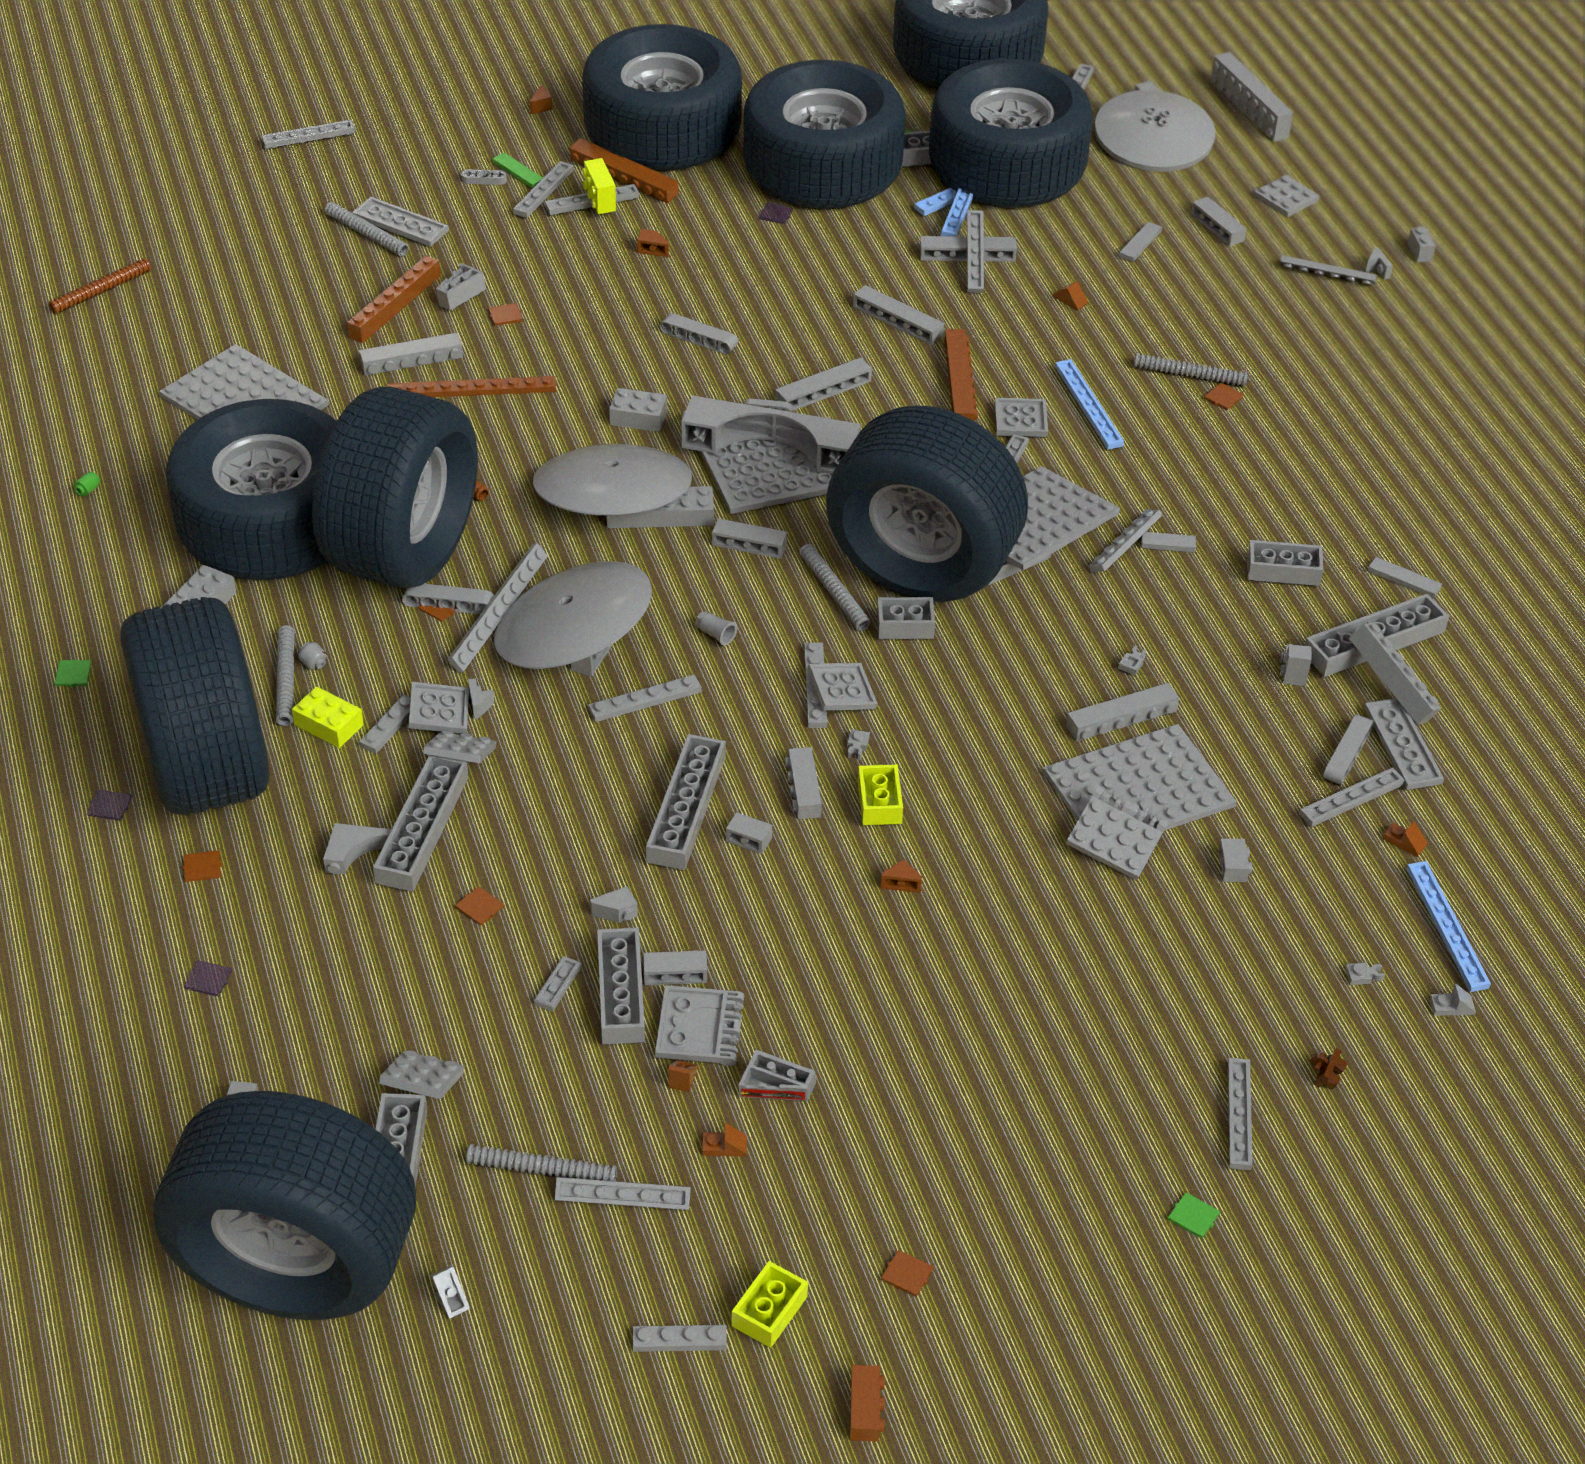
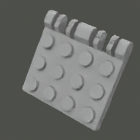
M1098 784L1068 837L1066 844L1137 881L1169 820L1162 817L1156 829L1153 828L1159 815L1154 814L1148 825L1142 822L1148 811L1143 808L1139 818H1134L1140 806L1128 799L1122 810H1118L1123 797L1119 795L1114 806H1111L1107 802L1112 796V791L1108 790L1101 801L1100 798L1105 788Z
M665 985L655 1058L715 1062L723 1066L736 1065L738 1049L735 1045L739 1043L740 1020L742 1019L739 1011L743 1009L744 994L740 991Z

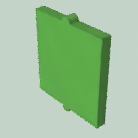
M60 660L55 686H87L92 664L91 660Z
M1186 1192L1179 1203H1175L1174 1210L1169 1215L1168 1220L1202 1239L1209 1228H1213L1214 1221L1220 1214V1211Z

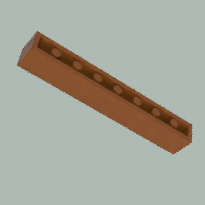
M582 138L569 148L572 161L584 166V161L602 158L612 179L626 185L634 184L637 190L663 202L669 203L679 194L677 180L632 160L618 156V154H613Z
M426 255L347 322L349 338L364 343L441 276L439 260Z
M945 329L944 343L951 408L953 412L974 421L978 418V410L976 409V399H973L975 398V388H973L974 377H972L973 368L971 367L969 336H966L965 329Z

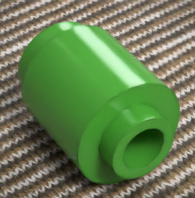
M94 472L84 474L74 483L75 492L80 496L86 497L99 486V476Z

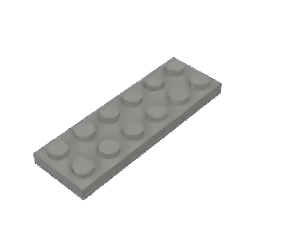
M374 197L368 198L352 212L377 227L430 247L449 231V225Z
M1397 698L1365 703L1364 709L1369 719L1374 720L1373 727L1396 771L1405 779L1404 786L1406 790L1443 784L1444 777L1411 716Z

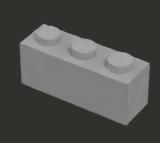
M706 951L644 953L645 986L707 983Z

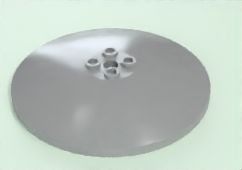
M1137 90L1118 95L1101 107L1095 120V135L1100 146L1119 162L1141 170L1167 172L1185 169L1203 160L1213 147L1215 127L1206 111L1183 96L1158 90Z

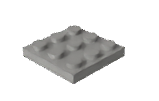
M1284 175L1254 191V197L1286 217L1318 202L1320 195L1288 175Z
M995 398L996 434L998 436H1012L1015 434L1022 437H1048L1046 399Z
M861 663L809 664L807 670L823 711L876 709L878 703Z
M412 682L408 728L441 732L448 730L460 734L466 733L469 688Z
M444 730L424 746L423 754L481 763L496 749V741L491 740L489 737L475 738L471 734L463 733L457 735L453 734L452 731Z
M403 1051L380 1075L379 1084L442 1099L464 1074V1066L457 1064L455 1061L439 1060L435 1056L419 1055L415 1051Z

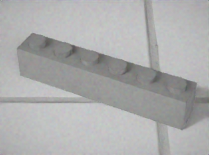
M921 236L920 259L925 261H967V237ZM984 237V261L1016 262V237Z
M864 285L853 294L854 308L919 340L933 345L943 337V322L873 288Z
M458 333L363 349L359 350L364 375H371L463 358V350Z
M862 358L855 359L777 388L775 391V401L788 402L792 405V411L871 382L872 368Z
M1373 622L1363 624L1349 638L1417 725L1427 723L1442 709L1438 704V700L1427 691L1426 685L1419 681L1415 676L1414 670L1407 666L1403 661V656L1395 651L1391 641L1383 636L1381 629Z
M1166 683L1069 712L1066 727L1076 741L1088 739L1099 734L1177 711L1179 696L1171 685Z

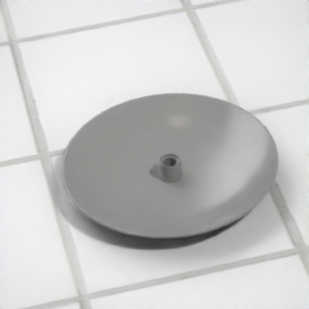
M600 444L568 451L548 460L536 471L533 477V486L536 493L543 500L564 510L591 515H625L656 509L678 499L690 487L692 474L689 467L681 459L665 451L632 444Z
M616 561L583 564L554 574L528 589L510 606L495 630L494 644L496 650L508 663L530 669L563 666L592 656L622 638L644 615L652 595L649 578L638 567Z

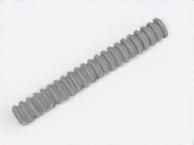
M329 202L325 206V213L395 254L402 257L408 252V244L334 202Z
M1137 353L1134 360L1135 368L1137 366L1140 369L1144 367L1146 370L1150 368L1151 371L1155 369V371L1160 370V372L1165 371V373L1170 372V374L1175 373V375H1186V377L1189 375L1191 378L1195 376L1196 379L1199 377L1202 380L1206 378V380H1217L1216 382L1222 381V383L1227 382V384L1232 383V385L1237 384V386L1242 385V387L1246 386L1248 378L1247 372L1242 373L1240 371L1239 373L1237 370L1232 371V369L1228 371L1227 368L1223 370L1221 367L1217 369L1215 366L1211 368L1210 365L1206 367V365L1201 366V364L1196 365V363L1191 364V362H1180V360L1177 362L1175 359L1170 360L1168 358L1166 360L1164 357L1160 359L1159 356L1155 358V356L1150 357V355L1145 356V354L1139 355Z
M812 544L802 546L799 554L848 619H850L851 623H853L858 631L867 629L871 623L870 619Z
M288 625L281 626L278 629L276 723L280 726H288L293 722L295 631L293 627Z
M474 1144L468 1146L466 1153L467 1164L474 1162V1165H478V1163L481 1166L487 1164L488 1167L494 1165V1168L501 1166V1169H505V1167L508 1170L514 1168L515 1171L521 1169L522 1172L526 1170L528 1173L534 1171L535 1174L541 1172L542 1175L547 1173L549 1176L554 1174L555 1177L561 1175L563 1178L567 1176L569 1178L616 1181L617 1178L616 1165L610 1167L609 1164L605 1166L602 1163L596 1165L595 1162L589 1164V1161L583 1163L582 1160L576 1162L575 1159L571 1161L568 1158L562 1160L561 1157L555 1159V1156L549 1158L548 1155L544 1157L541 1154L535 1156L534 1153L528 1155V1152L522 1154L521 1151L517 1153L514 1150L508 1152L507 1149L501 1151V1148L495 1150L494 1147H490V1149L487 1146L481 1148L480 1145L474 1147Z

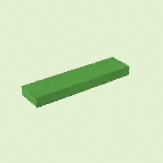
M506 153L492 158L495 165L532 189L543 179V177Z

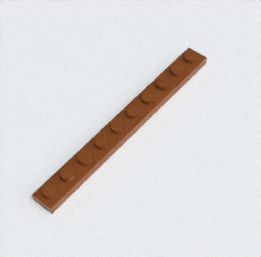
M556 376L387 383L386 387H395L430 397L556 392Z

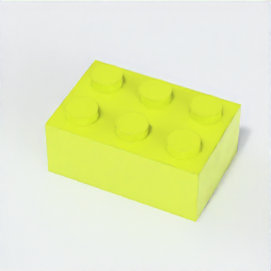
M603 159L584 161V168H582V173L585 177L583 188L587 190L588 199H591L593 209L595 208L598 214L616 211L615 183Z
M317 686L292 708L295 726L338 748L364 725L361 708Z
M898 764L858 766V790L862 824H902L903 803Z
M768 1261L732 1310V1327L771 1348L808 1296V1282Z

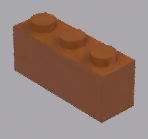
M852 1365L850 1441L879 1442V1432H884V1418H880V1411H884L885 1396H880V1390L885 1388V1375H880V1366Z

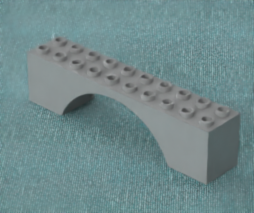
M693 395L681 421L682 448L717 453L722 448L741 441L773 440L799 449L811 459L816 471L833 474L839 462L861 431V424Z

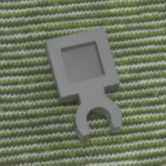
M1134 646L1132 654L1127 652L1122 658L1118 669L1136 675L1143 665L1146 650L1144 649L1143 652L1139 653L1137 652L1138 646Z
M851 729L847 743L848 758H851V755L855 753L858 754V760H861L862 751H866L870 732Z
M1367 963L1346 964L1345 970L1350 985L1370 984L1372 979L1383 981L1385 973H1377L1381 972V964H1374L1372 967H1368Z

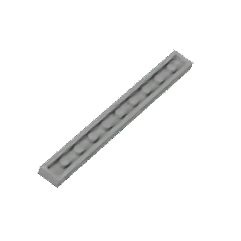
M538 543L531 545L447 659L458 673L464 672L507 610L548 557Z

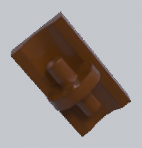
M1337 1047L1332 1055L1326 1057V1054L1321 1052L1320 1054H1314L1310 1059V1063L1314 1067L1313 1070L1319 1072L1314 1082V1085L1318 1088L1325 1084L1334 1089L1340 1082L1341 1077L1332 1071L1334 1070L1341 1074L1348 1063L1339 1057L1342 1051Z

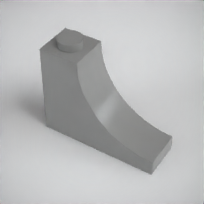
M335 823L323 858L325 872L346 874L349 866L358 857L370 851L382 849L392 829Z

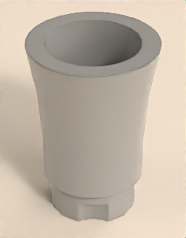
M706 611L699 613L697 616L696 627L716 639L723 646L728 645L735 638L737 633V624L735 622L725 620Z

